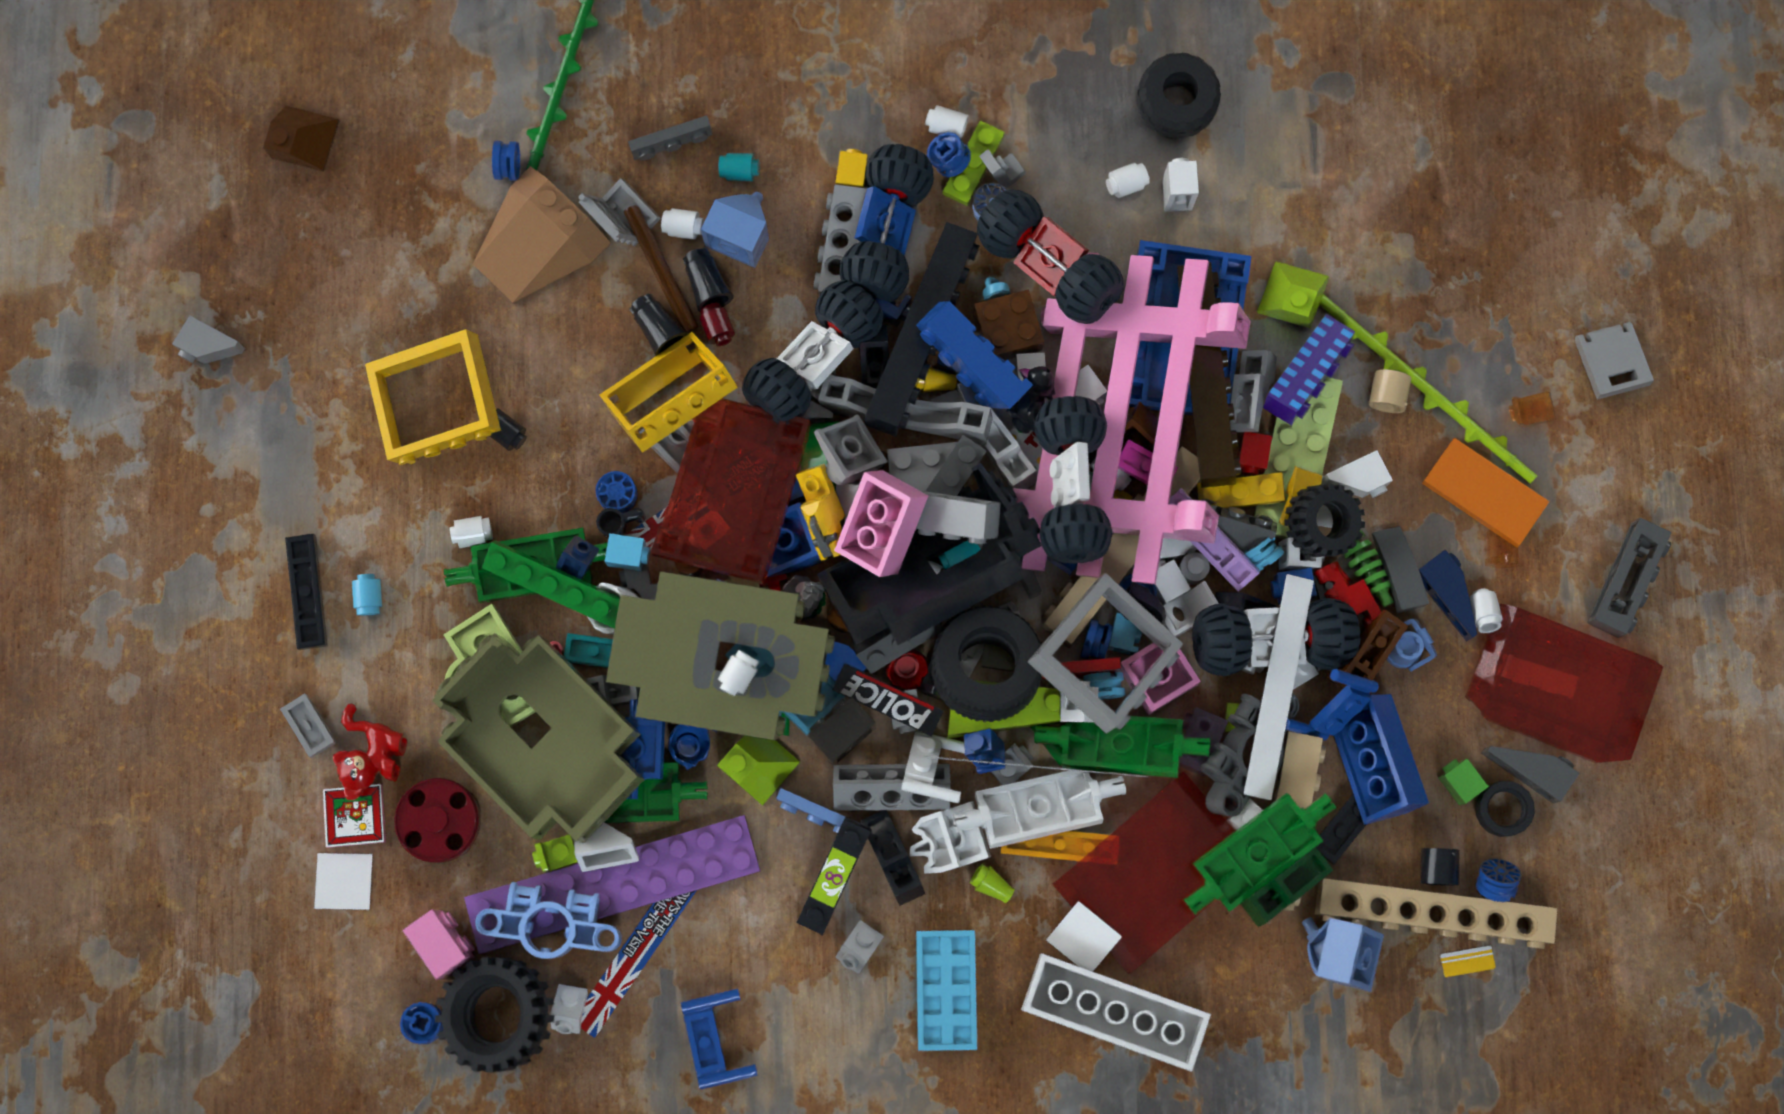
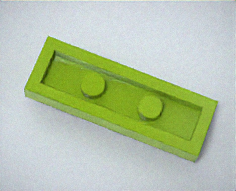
M980 120L967 144L971 152V160L962 173L949 178L943 190V195L968 206L987 170V166L980 158V155L989 150L994 156L1004 138L1005 132Z

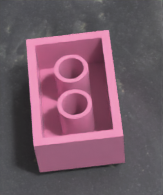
M883 470L864 472L834 551L879 577L898 574L928 495Z

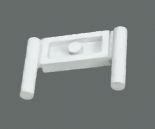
M916 731L901 790L959 803L961 792L933 786L938 759L925 757H939L941 748L965 754L964 742L938 735H932L931 737Z

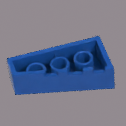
M950 301L938 302L916 324L921 331V338L939 351L938 356L940 360L947 366H952L958 373L956 375L957 379L965 387H970L976 394L974 398L980 405L991 408L1010 409L1033 386L1027 378L1021 381L1012 372L1016 367L1008 359L1005 361L993 353L995 346L988 339L974 334L976 327Z

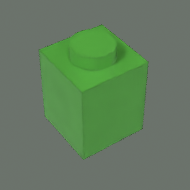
M1455 758L1442 768L1445 773L1438 777L1459 806L1468 803L1489 787L1468 759L1458 762Z

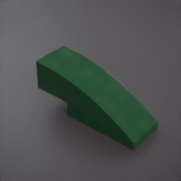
M1315 847L1243 901L1241 906L1256 926L1260 927L1268 923L1287 906L1297 901L1329 875L1333 869Z

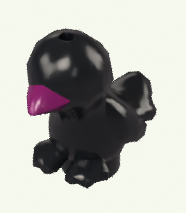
M1044 366L1032 369H1019L1023 379L1027 378L1033 386L1023 395L1019 402H1016L1006 411L1012 417L1011 421L1015 428L1025 434H1028L1031 430L1035 433L1036 416L1042 405L1045 404L1044 398L1047 397L1053 400L1052 395L1056 394L1054 376Z

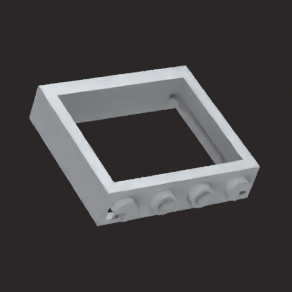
M1105 573L1091 585L1029 659L1028 663L1105 733H1108L1115 727L1120 730L1131 717L1128 715V712L1132 707L1137 709L1147 698L1144 694L1149 687L1151 689L1154 688L1163 678L1161 671L1165 666L1169 668L1176 662L1180 656L1177 654V651L1183 643ZM1101 596L1109 601L1163 651L1115 712L1052 656Z

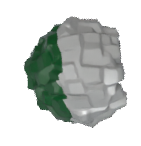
M795 575L783 586V592L801 595V601H805L803 618H798L801 621L815 618L817 614L822 612V606L826 605L825 591L820 582H812L808 577Z

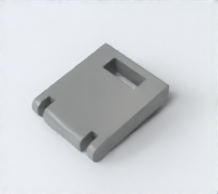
M1631 322L1624 323L1623 329L1619 324L1589 332L1585 335L1587 343L1582 334L1575 337L1577 349L1597 400L1647 387L1653 383V376ZM1633 371L1630 375L1631 381L1614 386L1611 385L1609 377Z

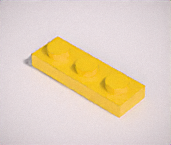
M1282 472L1236 478V484L1201 488V483H1197L1199 501L1201 499H1209L1216 502L1217 506L1227 509L1229 507L1242 508L1286 502Z

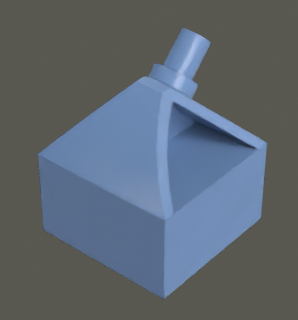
M754 192L753 195L741 194L716 199L701 228L705 247L756 268L769 240L767 223L761 208L763 195L760 192Z
M1312 917L1305 919L1302 924L1308 933L1307 951L1315 975L1340 985L1371 992L1384 934L1363 925L1329 918L1318 929Z

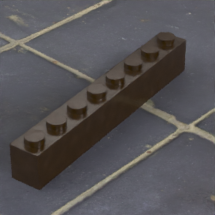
M1209 262L1201 308L1203 310H1210L1212 305L1221 303L1220 297L1215 298L1214 289L1219 288L1218 272H1212L1211 262ZM1185 265L1177 266L1179 295ZM1195 345L1189 384L1201 488L1236 484V475L1241 474L1239 457L1234 458L1233 448L1238 447L1236 430L1231 431L1230 421L1235 420L1233 403H1227V394H1231L1230 376L1224 377L1223 367H1228L1227 350H1221V347Z

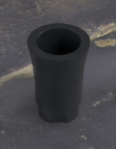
M694 249L688 252L683 261L695 296L698 312L703 307L712 303H720L722 307L729 304L733 300L734 295L725 283L708 249Z
M648 293L640 296L632 303L629 310L649 341L655 356L688 335L666 312L661 303L655 300L652 294Z

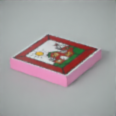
M382 784L369 786L355 800L346 799L344 787L323 789L327 848L386 842Z

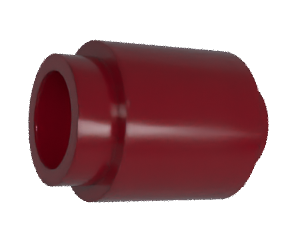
M712 303L703 307L700 310V321L708 342L716 344L717 347L729 344L732 341L731 338L735 335V331L726 309L722 308L720 303Z

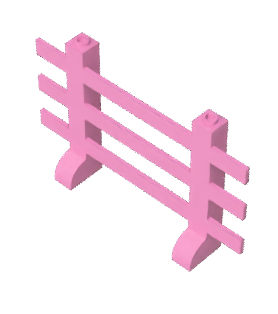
M1131 255L1123 304L1113 303L1098 321L1092 324H1083L1065 316L1059 308L1056 299L1047 298L1046 307H1043L1041 311V323L1050 334L1062 335L1054 379L1056 394L1052 395L1053 399L1064 396L1074 397L1076 395L1085 337L1116 339L1104 408L1107 421L1106 436L1101 446L1097 449L1090 499L1083 504L1101 508L1110 520L1113 533L1139 535L1132 582L1156 585L1163 538L1215 544L1219 515L1206 501L1186 500L1178 502V505L1169 504L1195 345L1246 349L1251 321L1239 303H1218L1212 305L1210 310L1201 309L1209 266L1208 260H1185L1177 308L1147 306L1154 258L1152 256ZM1140 341L1171 343L1145 502L1114 499ZM1043 448L1035 490L1013 488L1018 499L1016 502H1023L1029 513L1028 518L1033 517L1039 528L1046 513L1054 508V505L1051 503L1053 478L1050 476V465L1052 460L1057 457V455L1048 453ZM1042 546L1023 555L1022 569L1045 572L1047 554ZM1103 557L1087 563H1078L1076 575L1100 578Z

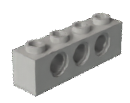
M835 184L833 193H828L826 209L830 210L829 220L824 219L822 236H826L825 246H820L818 262L822 263L821 273L816 272L814 279V289L818 290V296L832 283L841 281L840 274L833 275L829 272V269L835 265L840 266L845 253L854 244L860 242L854 237L867 191L865 188ZM844 212L852 216L846 222L840 221L837 217ZM837 239H844L848 242L844 248H837L833 245Z
M907 764L833 766L834 810L950 809V801L901 790ZM937 764L933 786L950 789V764Z

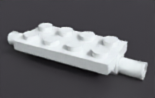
M1060 772L976 791L975 798L978 809L958 814L954 813L953 821L954 825H957L955 826L956 832L982 826L985 829L990 849L1101 824L1103 816L1100 802L1104 798L1125 795L1126 786L1125 783L1122 784L1124 782L1122 776L1097 782L1096 779L1093 780L1090 777L1089 772Z

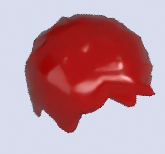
M913 648L888 663L885 669L889 680L894 686L913 690L917 686L920 687L922 678L927 675L928 663L925 656L919 650Z

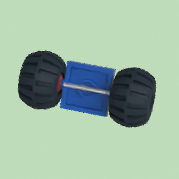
M902 144L883 145L868 160L865 172L868 188L854 237L860 242L854 244L845 253L840 264L841 280L854 282L865 289L872 298L889 302L895 301L904 292L909 282V266L905 258V252L916 210L910 206L920 203L929 194L934 182V171L930 159L918 149Z

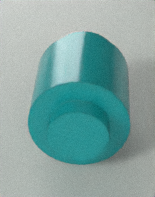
M727 153L726 156L719 157L720 178H726L727 181H754V177L759 176L760 161L755 159L754 153Z

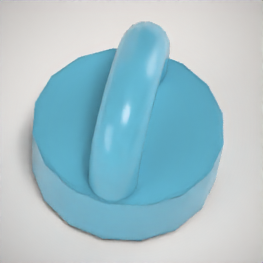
M994 277L985 279L986 288L982 291L984 301L1011 294L1007 283L1000 282Z

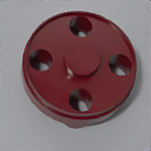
M444 778L423 780L408 789L401 797L394 816L396 835L403 848L415 858L430 863L449 862L468 853L479 834L481 825L479 806L473 794L461 784ZM422 791L425 794V802L421 806L416 807L413 804V796L417 792ZM463 793L466 796V804L461 809H456L453 804L456 795ZM415 832H419L422 836L421 844L416 848H412L409 844L410 836ZM459 834L463 838V844L458 850H453L450 846V840L454 835Z

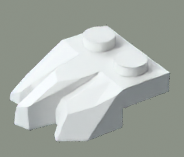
M973 801L921 817L912 828V831L915 834L921 835L923 840L910 846V856L928 857L929 861L924 865V873H942L991 857L981 826L956 832L955 829L957 825H954L953 814L975 810Z

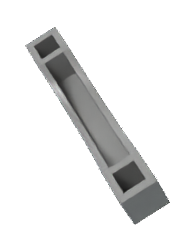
M829 375L822 384L818 401L820 406L833 412V414L851 418L858 414L861 420H865L866 412L876 389L853 379ZM917 400L915 405L910 403L907 412L911 414L905 429L958 440L964 435L975 443L986 445L993 417L991 407L967 402L946 403Z

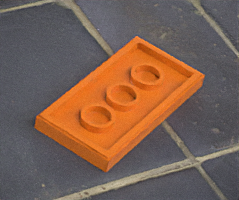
M1453 438L1422 482L1423 485L1516 548L1523 542L1550 502L1456 438Z

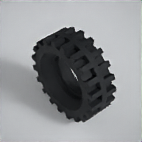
M487 957L481 958L478 961H469L466 963V968L456 969L452 973L455 977L452 982H445L442 986L447 991L445 997L437 998L436 1005L442 1006V1015L435 1016V1023L442 1022L443 1031L437 1033L439 1040H447L449 1045L444 1050L448 1055L455 1054L458 1057L456 1063L460 1066L468 1065L471 1067L470 1070L475 1072H501L514 1070L519 1065H526L531 1062L530 1057L532 1055L540 1054L543 1050L540 1046L542 1040H548L551 1036V1033L546 1031L547 1025L554 1022L555 1015H549L548 1006L554 1005L553 998L546 997L544 991L549 986L547 982H540L537 979L540 973L536 969H528L525 967L527 963L514 961L511 958ZM497 986L510 990L516 996L520 1006V1022L517 1030L509 1039L503 1042H492L485 1039L479 1033L475 1023V1007L479 997L486 990Z

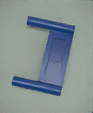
M1338 669L1332 670L1330 674L1331 680L1346 684L1347 686L1310 721V724L1287 718L1285 730L1320 737L1324 741L1327 740L1329 735H1336L1356 714L1362 711L1363 707L1372 699L1369 693H1374L1378 690V682Z
M738 988L681 1002L700 1090L758 1076L756 1064L726 1071L725 1059L712 1007L741 1000Z

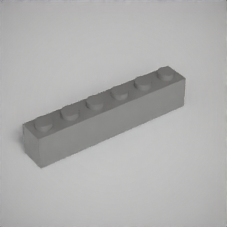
M854 481L846 485L836 484V494L845 513L844 522H846L861 481ZM921 491L928 495V499L916 527L918 534L932 536L935 535V532L943 533V538L959 540L961 536L969 537L968 542L985 544L986 539L998 538L1001 503Z

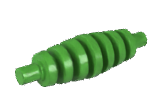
M1360 530V532L1363 533L1361 537L1362 539L1363 537H1365V534L1362 530ZM1355 540L1357 545L1353 549H1348V552L1344 554L1346 559L1353 556L1356 557L1348 563L1350 569L1361 566L1360 569L1354 572L1355 576L1361 578L1366 575L1367 578L1364 579L1366 585L1372 586V589H1370L1372 596L1378 597L1384 608L1393 604L1394 601L1388 593V588L1391 587L1390 581L1382 582V579L1387 576L1386 571H1376L1383 565L1381 559L1371 562L1378 555L1377 550L1372 549L1366 552L1365 550L1372 546L1370 540L1362 542Z

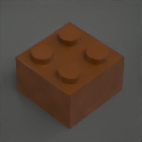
M1029 289L974 304L973 313L979 334L995 346L993 353L996 356L1009 360L1016 358L1017 354L1042 351L1044 339Z

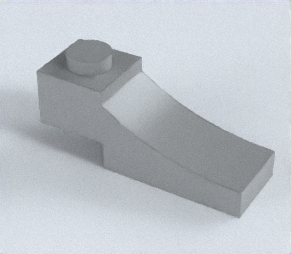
M1269 350L1242 351L1240 373L1234 374L1231 403H1233L1235 420L1230 421L1231 431L1259 432L1264 401L1270 385L1274 384L1277 356Z

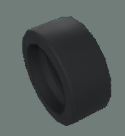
M1499 781L1489 785L1488 788L1478 795L1475 811L1480 825L1488 833L1498 837H1509L1527 829L1532 823L1535 807L1530 793L1522 785L1512 781ZM1508 792L1519 799L1522 813L1515 824L1502 826L1496 824L1491 819L1488 813V804L1495 794Z

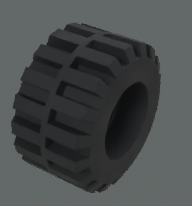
M1334 484L1309 486L1307 489H1301L1297 492L1298 496L1292 497L1289 501L1292 507H1287L1285 511L1289 518L1284 520L1285 526H1289V531L1286 532L1288 538H1294L1293 546L1295 548L1301 547L1300 552L1310 554L1313 557L1343 555L1348 552V549H1353L1357 545L1355 540L1361 539L1363 535L1360 532V528H1365V521L1361 520V516H1364L1365 512L1364 509H1359L1361 504L1359 498H1352L1354 492L1350 489L1344 490L1345 486ZM1322 505L1329 509L1333 518L1332 529L1327 536H1324L1317 526V513Z

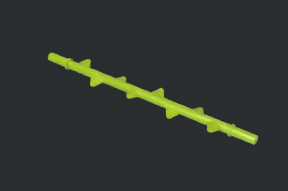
M1323 294L1319 305L1337 321L1355 331L1352 340L1359 338L1385 360L1383 370L1399 371L1412 378L1411 383L1425 394L1423 403L1425 410L1440 407L1465 428L1464 440L1467 443L1479 440L1506 463L1505 466L1511 467L1529 484L1534 481L1538 475L1522 463L1516 454L1513 455L1507 450L1508 438L1506 436L1493 438L1467 416L1469 407L1467 400L1456 403L1449 401L1425 380L1426 369L1424 367L1412 369L1386 347L1387 332L1370 334L1350 317L1345 309L1342 310Z

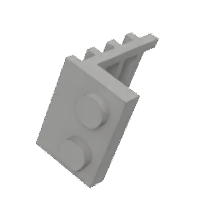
M622 178L602 198L581 193L579 196L581 199L579 203L616 242L620 241L623 244L625 242L633 246L638 244L624 215L626 208L637 205L650 230L661 219Z

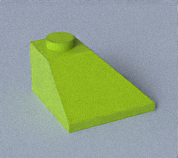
M1276 261L1257 313L1311 329L1329 276Z
M745 735L733 746L717 766L763 806L799 765L800 761L776 740Z

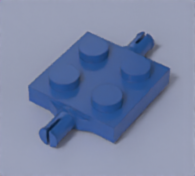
M630 699V717L625 718L641 735L621 756L645 780L663 779L665 722L636 717L638 699ZM638 787L627 799H638Z

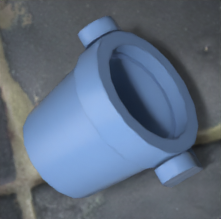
M1415 618L1409 619L1404 623L1406 625L1412 624L1416 632L1405 631L1386 659L1394 667L1408 668L1410 672L1437 656V652L1432 645L1434 641L1426 628H1422L1419 621ZM1425 647L1430 656L1418 662Z

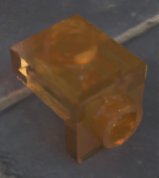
M1549 391L1522 398L1518 396L1511 397L1513 404L1509 406L1511 419L1522 428L1556 420L1552 397Z

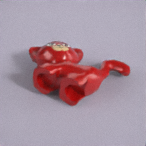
M352 703L347 704L343 710L341 723L347 731L365 732L369 746L367 752L363 750H353L350 752L344 750L333 754V762L337 766L338 778L344 787V794L348 800L358 799L364 790L373 784L378 772L388 781L397 782L401 766L395 764L392 756H404L408 740L402 737L403 733L393 731L382 723H372L365 720L354 722L352 717L357 708Z

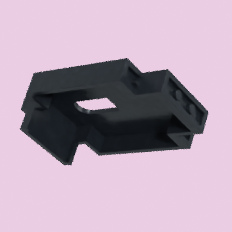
M981 463L971 468L979 489L972 491L969 486L965 488L963 486L957 496L1001 503L998 538L986 539V543L983 544L976 554L938 574L935 573L928 561L968 541L969 537L961 536L959 540L943 538V533L935 532V535L932 536L918 534V529H915L898 574L879 577L846 557L845 560L817 574L827 596L856 644L888 628L897 645H900L1022 580L1018 569L1022 566L1019 558L1041 546L1038 538L1040 528L1033 517L1028 518L1029 513L1023 502H1016L1018 501L1017 496L1010 485L1005 487L1000 478L997 479L993 471L987 472Z

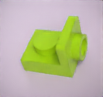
M569 834L544 843L535 844L536 851L532 852L537 869L542 868L544 873L578 863L575 856V844Z

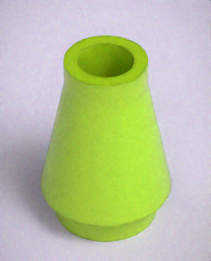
M983 864L977 868L970 880V884L974 886L975 891L999 899L1004 903L1010 900L1015 891V888L1011 887L991 866L986 867Z

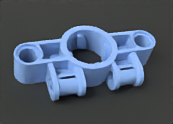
M511 882L506 911L484 909L477 915L475 920L476 928L481 934L521 940L524 948L539 958H558L568 953L573 947L605 952L614 951L622 942V934L617 927L596 923L600 902L599 893H594L592 896L577 894L575 890H569L566 906L555 902H541V885H536L533 888L519 886L517 882ZM519 895L530 896V899L520 898ZM577 903L589 904V906H578ZM544 909L545 912L559 913L560 911L566 916L569 927H566L565 931L566 943L554 952H551V948L541 947L539 950L533 945L529 937V933L531 934L534 922H531L533 917ZM490 914H494L498 919L497 927L492 931L486 929L484 925L485 918ZM605 930H611L615 936L614 943L609 947L603 946L600 942L601 933Z

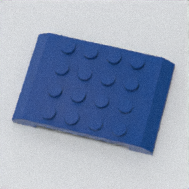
M1140 240L1137 256H1152L1154 258L1147 306L1177 308L1180 296L1177 266L1185 265L1186 259H1199L1211 262L1212 272H1218L1219 288L1214 289L1215 298L1220 297L1221 303H1239L1241 308H1244L1251 256ZM1140 341L1129 406L1133 407L1138 402H1141L1147 409L1160 411L1171 343ZM1221 347V350H1227L1228 367H1223L1224 377L1230 376L1231 394H1227V403L1230 404L1238 348ZM1189 384L1184 414L1193 416Z

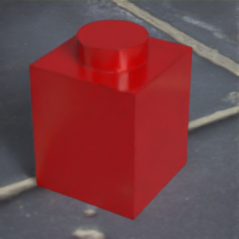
M1243 432L1240 437L1237 455L1240 459L1243 475H1263L1267 470L1272 436Z

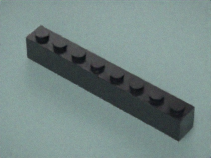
M946 222L866 412V426L895 437L900 428L905 430L911 414L907 412L910 403L916 404L921 390L917 388L920 379H926L931 364L927 363L929 356H935L938 351L933 345L930 346L921 338V331L916 324L938 302L950 301L956 307L960 292L957 291L960 283H966L970 268H967L969 260H975L980 245L976 244L978 233Z

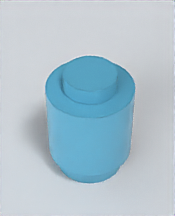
M375 574L357 575V580L352 581L353 608L356 609L357 615L380 614V607H382L381 579H375Z

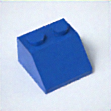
M801 502L749 524L767 577L802 571L826 561L820 560L813 545L807 523L800 509V506L803 504Z

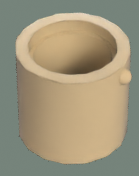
M1377 370L1374 374L1370 400L1368 401L1369 406L1387 413L1405 412L1412 378L1399 371Z

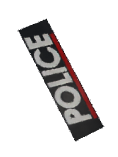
M844 664L832 689L931 737L944 712Z

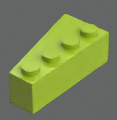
M974 680L981 684H998L997 682ZM1038 687L1036 695L1029 705H1026L1025 709L1020 710L1013 717H1008L1005 720L1001 719V721L982 722V720H970L968 717H962L961 714L958 715L955 710L950 709L947 738L964 736V734L992 729L996 732L1029 728L1036 725L1064 723L1061 722V692L1058 689Z

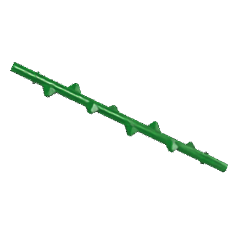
M579 0L582 4L572 33L559 35L558 41L566 48V52L556 81L543 87V90L550 96L540 127L527 129L526 135L534 142V146L529 152L531 155L526 170L531 166L537 171L541 158L544 157L543 152L553 123L566 120L567 114L559 107L569 75L581 71L582 67L575 61V57L584 30L598 26L599 21L590 13L595 0Z

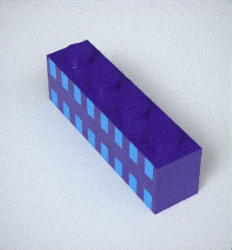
M1326 314L1270 390L1263 408L1291 426L1297 417L1303 419L1311 406L1308 403L1312 397L1316 399L1319 397L1326 385L1323 381L1327 376L1332 378L1340 366L1338 360L1341 356L1347 358L1355 344L1351 340L1355 331Z

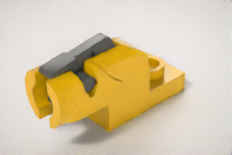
M821 464L800 471L796 474V477L806 499V502L800 506V509L807 523L813 545L821 561L826 560L832 555L833 557L839 556L841 554L834 550L842 532L839 521L845 517V513L832 481L826 474V466Z

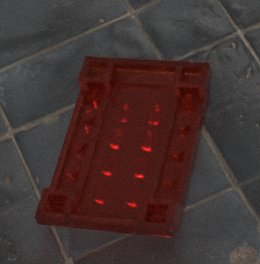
M724 398L692 419L694 424L662 526L658 527L651 549L652 556L763 584L770 569L797 479L796 474L799 472L808 442L811 426L810 420L796 416L788 421H780L777 424L772 420L773 416L765 412L763 408Z
M1182 771L1178 778L1170 781L1108 837L1053 882L1052 886L1071 908L1079 901L1122 936L1109 953L1125 972L1130 974L1215 901L1213 900L1197 912L1196 915L1185 903V898H1188L1205 885V879L1193 863L1234 833L1235 830L1222 815L1213 814L1207 809L1205 795L1187 774Z

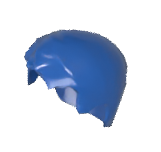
M682 724L676 725L668 738V749L671 756L677 763L685 766L686 770L695 767L698 761L705 760L710 751V735L708 730Z

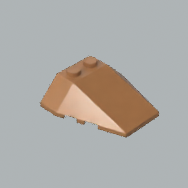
M530 166L511 185L473 265L512 303H515L545 288L546 285L568 276L573 271L590 265L611 242L549 179Z

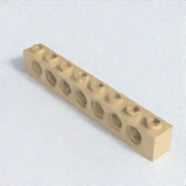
M1324 878L1318 883L1315 914L1323 915V921H1328L1329 918L1337 920L1348 918L1352 919V923L1368 927L1371 921L1381 923L1382 929L1399 930V925L1410 926V932L1428 934V929L1439 930V936L1457 938V933L1469 934V940L1486 941L1488 936L1498 938L1497 943L1515 945L1516 940L1527 941L1526 947L1545 949V944H1555L1557 908L1513 902H1497L1489 899ZM1345 895L1351 896L1354 900V908L1351 911H1346L1341 905V900ZM1375 898L1379 899L1383 904V911L1380 915L1374 914L1370 907L1371 902ZM1404 902L1412 907V915L1408 919L1400 914V906ZM1433 906L1438 907L1441 911V918L1437 923L1433 922L1429 917V910ZM1462 910H1466L1470 915V922L1467 926H1463L1458 920V915ZM1492 913L1499 918V926L1495 930L1491 929L1488 925V917ZM1521 917L1528 922V930L1524 934L1517 928V921Z

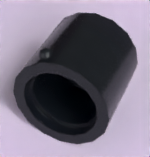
M1421 848L1420 884L1458 886L1460 850Z

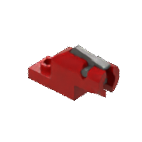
M1338 561L1314 572L1313 578L1319 600L1333 598L1349 604L1354 609L1356 616L1360 614L1364 616L1362 623L1365 629L1381 613L1364 579L1350 586L1349 582L1351 579L1340 567Z

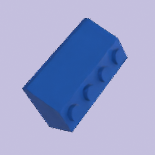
M1391 694L1370 695L1372 699L1363 707L1362 711L1356 714L1340 732L1334 735L1364 825L1403 815L1429 804Z

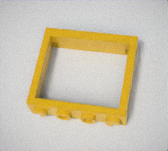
M465 329L365 364L386 457L389 461L399 463L400 466L407 463L413 464L416 462V458L422 456L426 458L440 455L443 449L449 447L450 449L462 448L467 445V441L473 439L477 441L486 440L488 436H491V433L501 430L479 337L476 333ZM463 351L480 421L401 447L385 378Z
M691 332L602 392L599 396L613 417L643 453L738 387L721 361ZM693 342L695 348L689 352L686 346ZM700 362H703L711 371L632 425L624 415ZM616 394L619 400L612 403L609 398ZM643 427L645 431L640 434L637 430Z

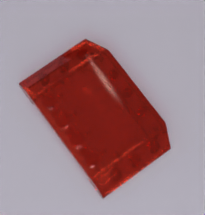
M1499 604L1503 617L1501 628L1487 635L1465 696L1469 702L1471 701L1481 711V715L1487 721L1593 763L1631 760L1663 666L1650 658L1522 608Z

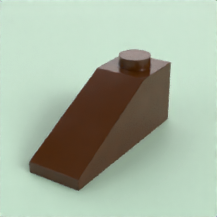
M1383 610L1360 634V645L1357 654L1350 659L1348 664L1338 670L1373 680L1408 628V625L1387 610ZM1330 670L1326 679L1341 689L1345 688L1346 684L1331 680L1330 674L1332 670Z

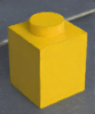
M857 149L840 151L836 185L865 188L868 154H863L862 151Z

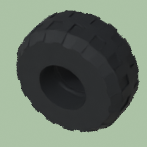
M1183 52L1166 54L1153 61L1141 77L1137 91L1139 113L1147 123V126L1162 136L1176 139L1192 137L1205 129L1217 113L1221 98L1219 79L1213 68L1198 56ZM1171 86H1182L1192 94L1194 101L1185 106L1175 105L1168 101L1163 91Z

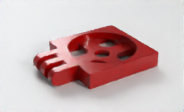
M1120 657L1061 663L1077 679H1082L1083 676L1102 672H1110L1115 675V672H1119L1121 669Z

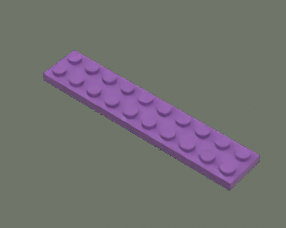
M743 815L637 846L635 848L639 856L638 862L582 872L579 864L518 881L517 884L533 888L536 885H541V902H555L566 906L569 890H575L577 894L592 896L594 893H599L598 920L761 871L746 817ZM510 884L464 897L479 954L521 942V940L481 934L475 924L477 915L484 909L506 911ZM519 895L520 898L530 899V896ZM577 903L578 906H589V904ZM544 909L538 912L531 921L534 922L531 934L529 933V937L534 939L566 929V927H569L566 916L560 911L559 913L545 912ZM494 914L488 915L484 920L486 929L492 931L497 927V917Z

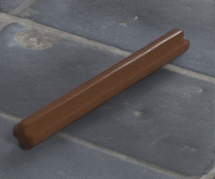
M637 205L626 208L624 215L674 315L684 331L687 333L692 332L698 327V324L640 208Z

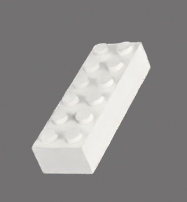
M1040 954L1021 1008L1022 1011L1189 1071L1193 1070L1211 1015L1044 954Z

